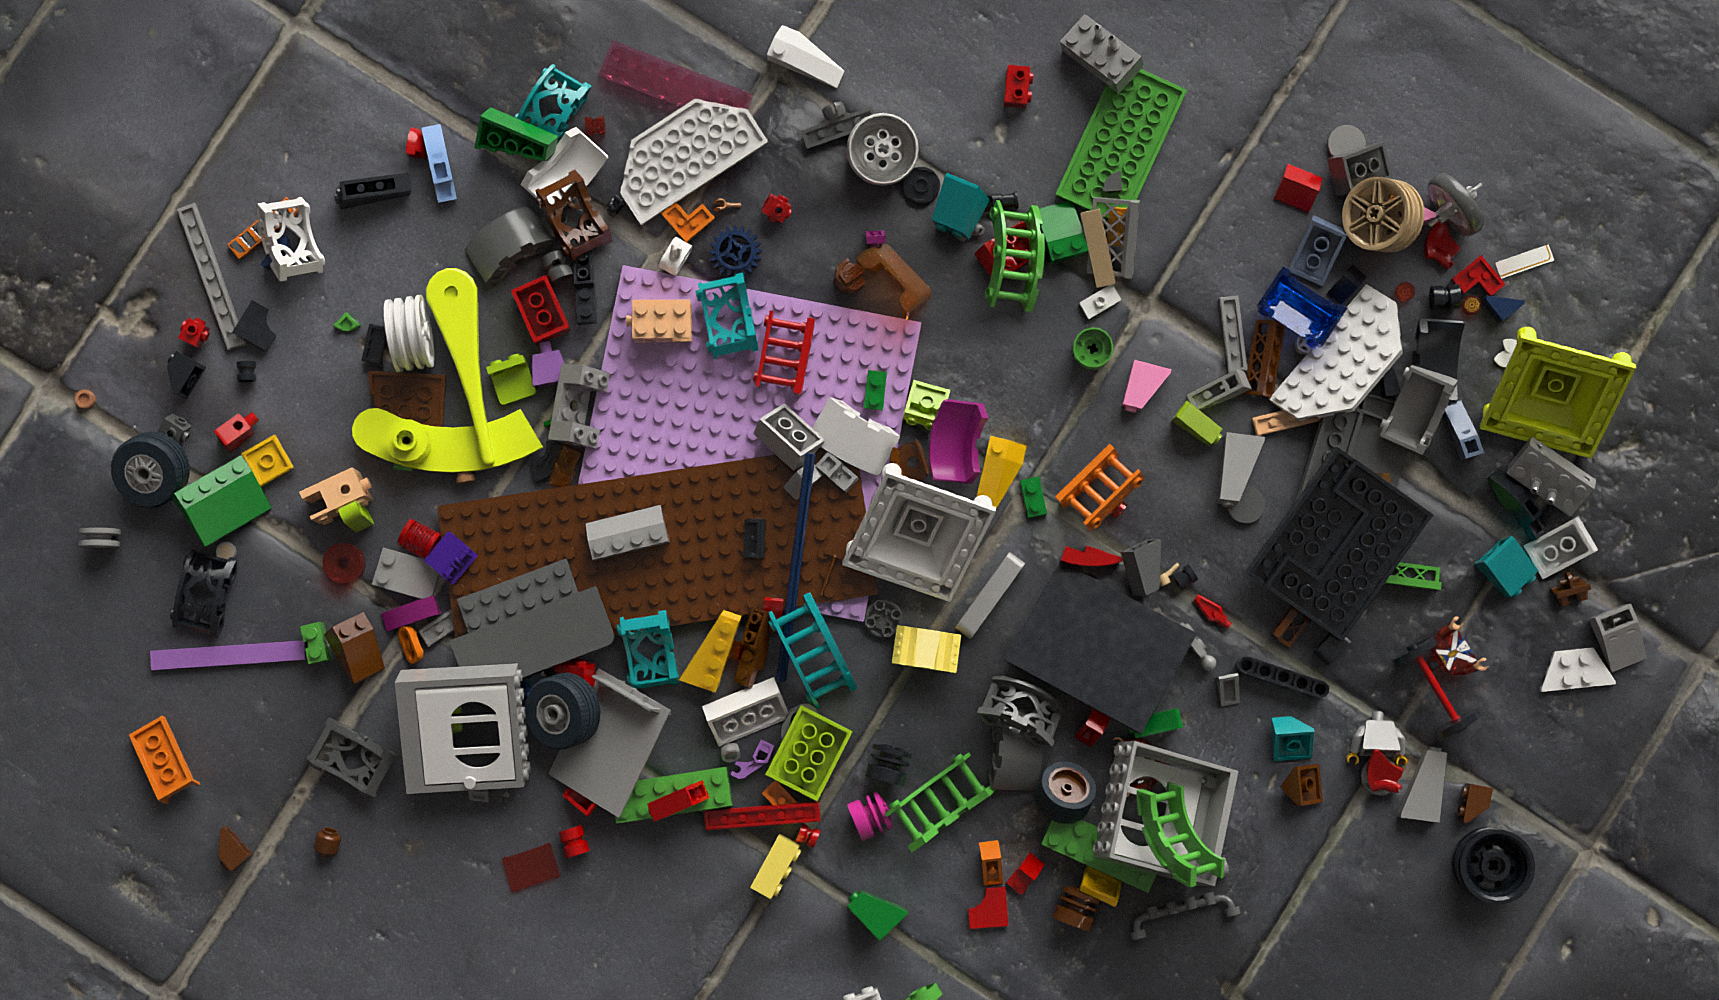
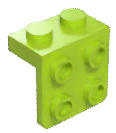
M514 354L508 357L509 360L503 362L496 360L486 367L488 374L492 378L499 402L502 405L533 396L537 392L533 386V379L526 358L523 355Z

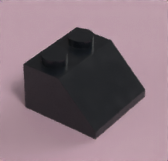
M176 351L168 359L167 370L173 393L187 400L206 367L183 353Z

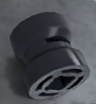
M255 361L236 362L237 369L240 372L237 375L238 382L257 381L256 374L253 373L256 368Z
M1188 564L1182 568V571H1176L1172 574V578L1181 590L1187 588L1189 582L1194 583L1198 580L1197 575Z

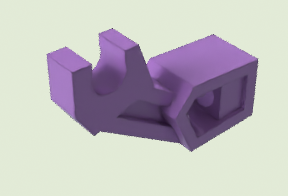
M761 740L753 754L754 759L750 762L736 761L735 765L740 766L741 771L739 773L732 771L730 775L738 779L746 778L747 775L768 763L774 745ZM759 750L768 753L765 760H757L756 756H758Z

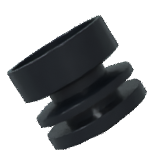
M873 744L872 749L879 750L880 754H870L872 758L878 761L877 764L868 763L865 776L904 786L907 774L899 770L900 766H909L910 763L901 760L902 757L911 759L912 754L896 746Z

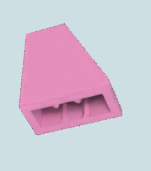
M1134 360L1121 406L1125 407V410L1136 413L1137 410L1140 411L1170 375L1172 369Z

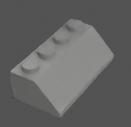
M661 505L586 523L588 544L592 560L594 561L670 543Z

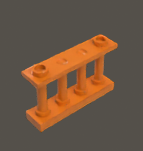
M1111 444L1104 448L1055 496L1058 503L1064 509L1071 505L1086 519L1083 523L1089 532L1099 527L1102 520L1134 489L1140 487L1145 479L1139 469L1132 473L1117 460L1119 455ZM1112 465L1127 478L1120 487L1103 473L1108 466ZM1095 479H1099L1114 492L1107 500H1104L1089 486ZM1081 492H1085L1099 505L1092 514L1076 500V497Z

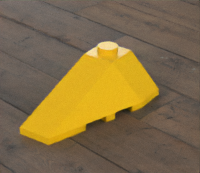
M990 436L976 497L981 495L988 496L992 500V506L997 508L1023 465L1027 446L1011 440Z

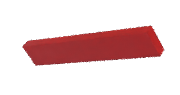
M819 801L705 810L704 819L706 830L820 822L821 814Z

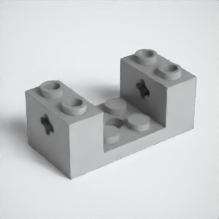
M561 364L549 440L575 447L597 448L600 429L585 426L590 392H607L610 373L584 365ZM571 401H572V403H573L572 409H570V402H571Z

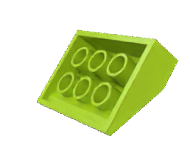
M801 705L765 775L818 801L853 731Z

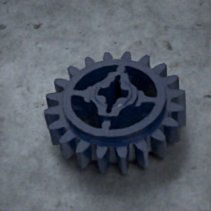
M736 225L733 226V231H730L728 227H726V233L719 230L721 237L714 236L713 238L716 243H710L714 250H710L709 254L715 255L710 260L711 262H717L714 268L718 269L721 267V275L727 271L728 278L732 273H734V276L735 274L743 273L744 277L745 271L752 273L750 267L757 268L758 266L755 261H761V258L757 256V254L762 253L761 249H757L761 244L760 242H754L757 236L753 235L750 237V229L744 233V226L739 231H737ZM735 238H741L748 244H739ZM728 240V248L720 253L722 245ZM732 245H734V247L737 249L739 259H737V257L733 253ZM748 251H751L749 259L743 264V256ZM723 260H732L737 266H730Z

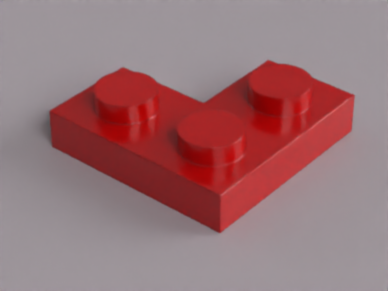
M1482 255L1451 279L1454 285L1459 284L1462 294L1478 283L1488 296H1492L1505 285L1504 281Z

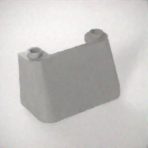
M1411 365L1410 368L1406 367L1403 373L1404 385L1387 420L1383 419L1379 429L1382 430L1381 437L1423 455L1435 434L1458 380Z

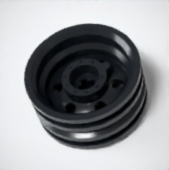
M1488 826L1470 831L1459 841L1453 854L1452 867L1458 884L1471 896L1490 904H1507L1517 900L1529 889L1534 878L1535 860L1530 847L1518 835L1501 828ZM1486 842H1490L1488 850L1485 848ZM1509 848L1510 854L1505 855L1504 849ZM1476 856L1478 861L1472 863L1470 858ZM1489 861H1493V868L1489 867ZM1510 867H1514L1515 869L1513 874L1509 873ZM1477 875H1481L1480 882L1475 880ZM1496 881H1501L1500 887H1495Z

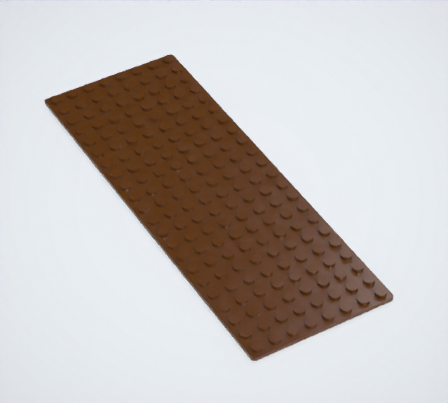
M819 448L815 452L814 464L816 465L828 451L824 448ZM769 455L440 505L438 507L441 538L450 531L478 555L454 585L448 581L455 638L469 634L457 599L564 559L568 560L579 592L594 586L597 587L614 635L618 634L617 624H620V617L628 620L658 615V611L666 610L669 624L674 626L718 619L723 610L737 615L750 614L752 607L763 610L764 597L784 599L783 609H785L799 499L796 501L783 486L804 465L793 471L777 455ZM835 455L833 456L854 473L859 480L847 493L825 474L811 487L796 607L804 606L803 604L806 603L803 595L809 592L816 604L871 596L878 593L876 576L842 565L843 560L836 558L822 597H819L833 558L830 555L824 554L831 532L854 539L866 513L860 469ZM661 505L670 543L598 561L592 560L586 523ZM745 519H766L765 559L743 558Z

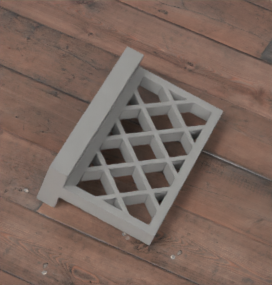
M1093 197L1092 210L1097 209V202H1104L1110 208L1101 216L1102 221L1108 227L1105 233L1110 229L1116 236V239L1108 244L1109 250L1115 256L1111 262L1117 259L1122 264L1121 272L1114 271V276L1132 279L1140 200ZM1118 204L1127 205V212L1122 217L1114 209ZM1110 211L1118 218L1111 226L1104 219V216ZM1119 221L1125 226V232L1120 236L1112 228ZM1117 240L1123 245V251L1118 255L1110 247ZM1088 251L1087 273L1094 274L1093 269H1091L1092 264Z

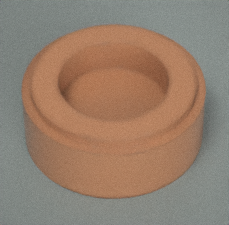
M80 390L76 393L75 403L78 407L90 409L94 406L96 398L91 391Z

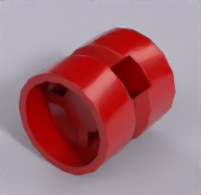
M582 825L558 832L560 841L566 844L563 847L566 858L590 851L587 840L582 839L584 836Z

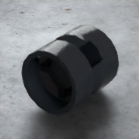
M1459 284L1447 285L1445 288L1442 285L1430 286L1429 304L1431 310H1444L1445 307L1447 309H1460L1462 297Z

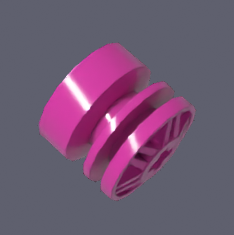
M878 791L873 793L876 802L872 803L869 795H867L866 806H863L859 799L847 804L862 841L874 837V827H877L881 834L884 833L881 826L883 823H886L888 830L893 829L891 815L886 817L885 813L888 811V807Z

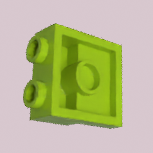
M913 380L903 419L909 425H917L918 423L924 425L927 430H931L936 413L943 400L948 399L950 390Z

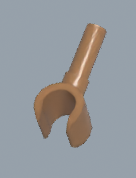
M722 198L713 202L720 205V207L713 209L715 212H720L724 208H741V203H729Z

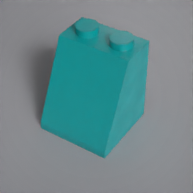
M946 173L931 220L936 224V228L942 232L950 231L953 236L962 239V237L970 239L990 199L980 186Z
M1513 536L1502 538L1475 563L1478 569L1506 598L1512 596L1514 598L1522 592L1521 587L1525 583L1528 585L1536 579L1535 574L1538 572V569Z

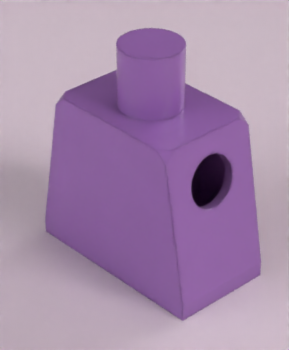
M550 341L539 343L541 353L532 356L533 386L535 388L558 384L561 364H565L559 350L552 351Z

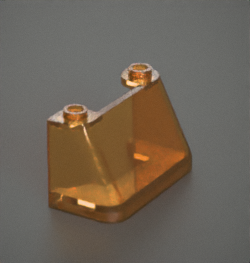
M882 243V246L868 248L856 257V263L862 268L863 272L865 270H872L877 273L883 267L905 290L900 296L899 301L904 309L901 314L907 320L913 317L931 299L932 293L929 286L888 244Z

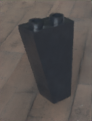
M406 172L340 181L338 188H336V193H334L335 203L339 204L340 209H346L409 196L412 191L409 174Z

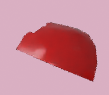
M411 127L407 139L405 153L408 157L428 159L423 132Z

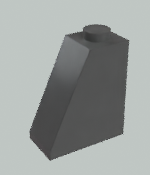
M1147 539L1121 552L1133 596H1141V598L1150 597L1153 595L1152 592L1159 589L1161 539Z

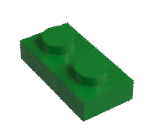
M868 370L864 409L883 411L887 372Z
M1039 476L1020 480L1028 518L1047 514Z

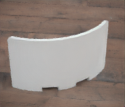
M575 127L564 133L556 145L554 155L548 161H541L527 172L521 185L536 198V189H542L568 176V172L575 169L584 179L587 187L607 161L608 155ZM572 184L562 188V190L565 192ZM558 191L547 196L550 204H554L552 196L561 198Z
M829 397L813 426V429L825 439L821 447L861 470L879 475L900 436L890 427L871 419L866 421L859 417L860 413L845 402Z

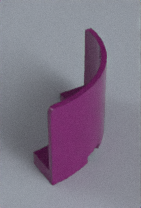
M950 399L943 400L936 413L929 441V464L933 480L972 484L981 473L978 449H975L976 439H980L983 427L989 419L984 404Z

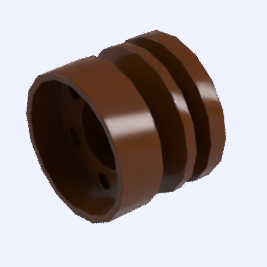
M1063 885L1062 891L1069 893V897L1059 895V898L1065 901L1066 905H1056L1052 917L1090 932L1094 919L1087 915L1088 911L1098 912V909L1090 905L1091 902L1100 905L1101 900L1079 891L1080 888Z

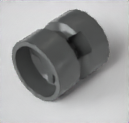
M562 250L548 253L540 259L544 269L548 270L547 276L551 284L563 282L574 275L570 265L566 264L567 258Z

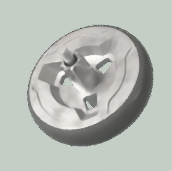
M1441 173L1434 176L1428 183V193L1434 206L1437 208L1435 212L1437 215L1428 225L1432 227L1437 222L1443 223L1447 221L1452 228L1462 235L1472 236L1478 233L1484 225V218L1474 198L1477 197V191L1483 187V184L1479 183L1474 188L1470 186L1465 188L1448 174Z

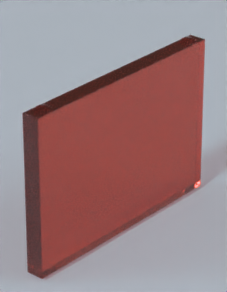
M546 843L545 845L502 859L512 892L561 876L551 843Z

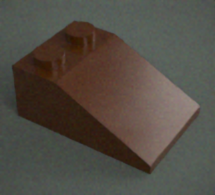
M364 612L331 627L324 634L352 685L385 669L373 627Z

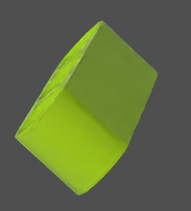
M358 501L338 509L343 522L356 533L374 525L370 513Z

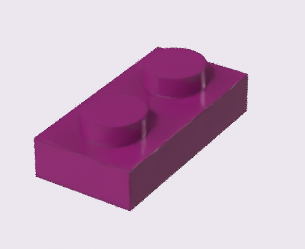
M884 230L865 231L866 244H870L871 247L882 246V243H886Z

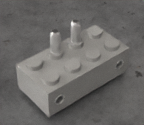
M1086 14L1060 40L1064 53L1118 94L1144 67L1141 55Z
M1534 437L1528 440L1509 463L1507 474L1529 488L1531 493L1538 494L1547 500L1549 505H1554L1570 517L1595 489L1596 479Z

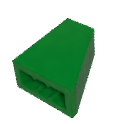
M1179 708L1154 713L1142 735L1128 728L1129 735H1133V738H1139L1183 728Z

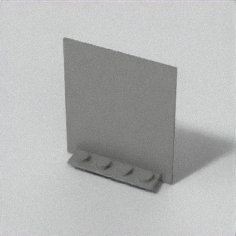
M598 669L596 674L592 675L596 679L595 686L592 688L600 704L598 728L588 741L565 750H559L549 775L620 818L668 715H671V710L637 691V689L625 684V681H620L605 671Z

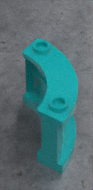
M552 64L548 69H543L540 79L531 90L520 112L514 117L524 122L527 118H531V125L535 126L538 124V128L557 135L558 144L568 127V124H566L567 120L570 119V115L575 116L580 107L587 101L592 86L586 82L584 84L578 82L556 69V66ZM552 78H554L555 80L561 82L563 85L561 88H558L559 85L557 81H555V84L553 85L549 84V82ZM558 95L557 103L563 112L561 115L549 114L542 119L539 100ZM563 95H565L564 100L569 99L567 104L562 103ZM554 119L556 124L551 126L548 121Z
M743 273L735 274L734 277L698 283L699 290L695 291L697 301L702 302L709 342H706L708 353H712L713 359H718L717 356L751 349V352L759 351L751 307L747 308L750 305ZM735 285L734 287L730 288L727 292H725L722 288L725 286ZM719 288L722 293L721 298L719 299V296L712 292L714 299L709 300L706 296V291ZM729 299H731L732 302L738 300L739 305L737 307L732 306L729 302ZM725 303L731 311L744 314L743 317L735 321L732 326V332L723 328L716 321ZM707 306L713 308L710 316ZM744 325L745 328L743 330L738 329V333H736L737 326ZM712 327L719 332L715 336L713 335ZM728 338H731V343L725 344ZM722 339L723 345L717 346V341Z
M666 610L658 611V615L628 620L620 617V624H617L618 635H622L630 672L627 673L628 685H632V688L637 690L639 688L665 684H680L677 661L674 652H671V649H674L672 633H670V624ZM657 633L661 634L660 637H654ZM646 636L656 644H664V647L659 648L654 653L653 661L644 657L637 650L638 645ZM660 655L664 656L665 660L661 661L659 659V664H657V658ZM633 657L638 661L635 665ZM648 669L652 671L651 680L638 681L637 672L639 670L644 672L643 678L646 677ZM655 673L669 677L655 679Z

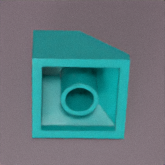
M1291 716L1272 718L1271 741L1273 760L1312 759L1314 728Z

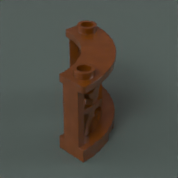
M575 169L568 172V176L542 189L538 188L535 190L537 195L535 201L538 207L542 208L554 235L561 245L564 256H569L572 261L603 243L607 245L613 242L610 228L598 211L592 210L593 207L589 204L592 200L585 181ZM572 184L565 192L562 190V188ZM558 191L561 198L552 196L554 204H550L547 196ZM574 197H577L578 203L576 205L571 202L573 201ZM565 203L572 209H583L584 214L580 217L578 223L579 229L571 228L561 223ZM584 220H588L591 224L590 226L585 225L586 230L583 226ZM596 235H599V236L593 238V239L590 240V241H589V239H588V237H587V236H596ZM579 236H582L585 243L573 248L570 240L574 239L576 244L580 242Z

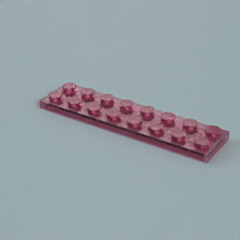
M614 40L599 72V77L679 108L693 99H700L748 110L754 97L751 93Z

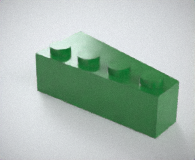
M490 107L480 115L474 149L484 148L489 149L491 152L501 151L506 152L507 155L517 154L522 155L524 158L546 161L555 153L558 136Z

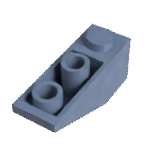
M1458 401L1448 404L1444 414L1460 461L1484 453L1479 436L1462 402Z

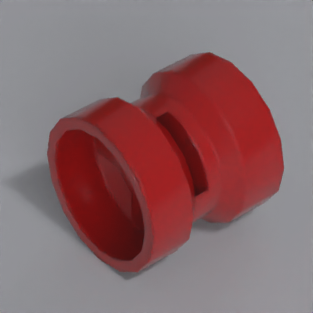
M803 823L796 842H804L809 847L814 848L821 830L811 829Z

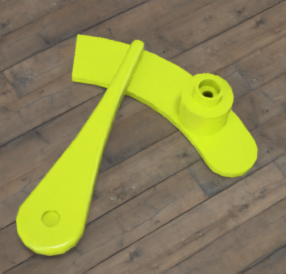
M446 268L437 272L427 285L426 300L455 363L469 404L474 426L455 428L423 425L413 420L402 419L379 408H372L361 412L354 420L352 436L356 444L366 452L404 467L447 473L480 471L499 467L522 459L542 449V444L521 409L487 423L479 363L478 289L473 278L465 271L457 268Z

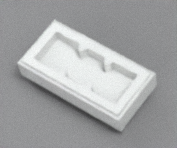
M1108 285L1081 301L1079 305L1089 320L1120 302L1121 298L1114 286Z

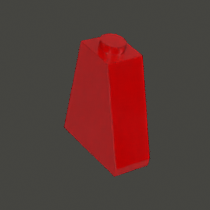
M1091 709L1074 738L1091 748L1103 734L1111 718Z
M703 780L647 803L648 811L655 822L710 797Z

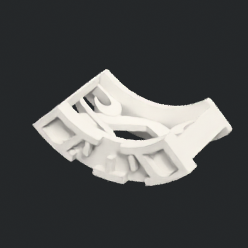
M302 197L270 204L265 202L257 203L259 228L263 227V234L265 235V238L262 239L266 255L270 254L272 259L270 266L278 280L285 281L289 276L316 271L323 273L325 258L318 250L313 238L309 220V204ZM297 207L298 218L294 217V211L286 218L287 209ZM282 210V213L280 215L273 213V211ZM280 224L279 233L274 232V226L279 228ZM285 226L300 238L299 245L294 253L288 247L277 243V239L285 231ZM280 251H284L287 254L285 256H282ZM306 256L310 258L311 262H308Z

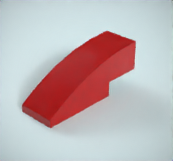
M1088 545L1085 546L1083 552L1065 546L1060 561L1063 563L1082 567L1109 566L1120 563L1123 560L1122 557Z

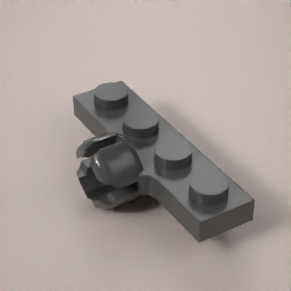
M842 102L833 103L836 112L834 115L831 105H826L822 109L825 118L824 122L801 130L806 148L808 149L849 135L858 122L865 117L875 114L873 106L853 113H847Z

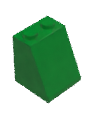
M863 890L859 893L854 891L848 897L849 902L847 906L879 941L908 914V910L905 907Z

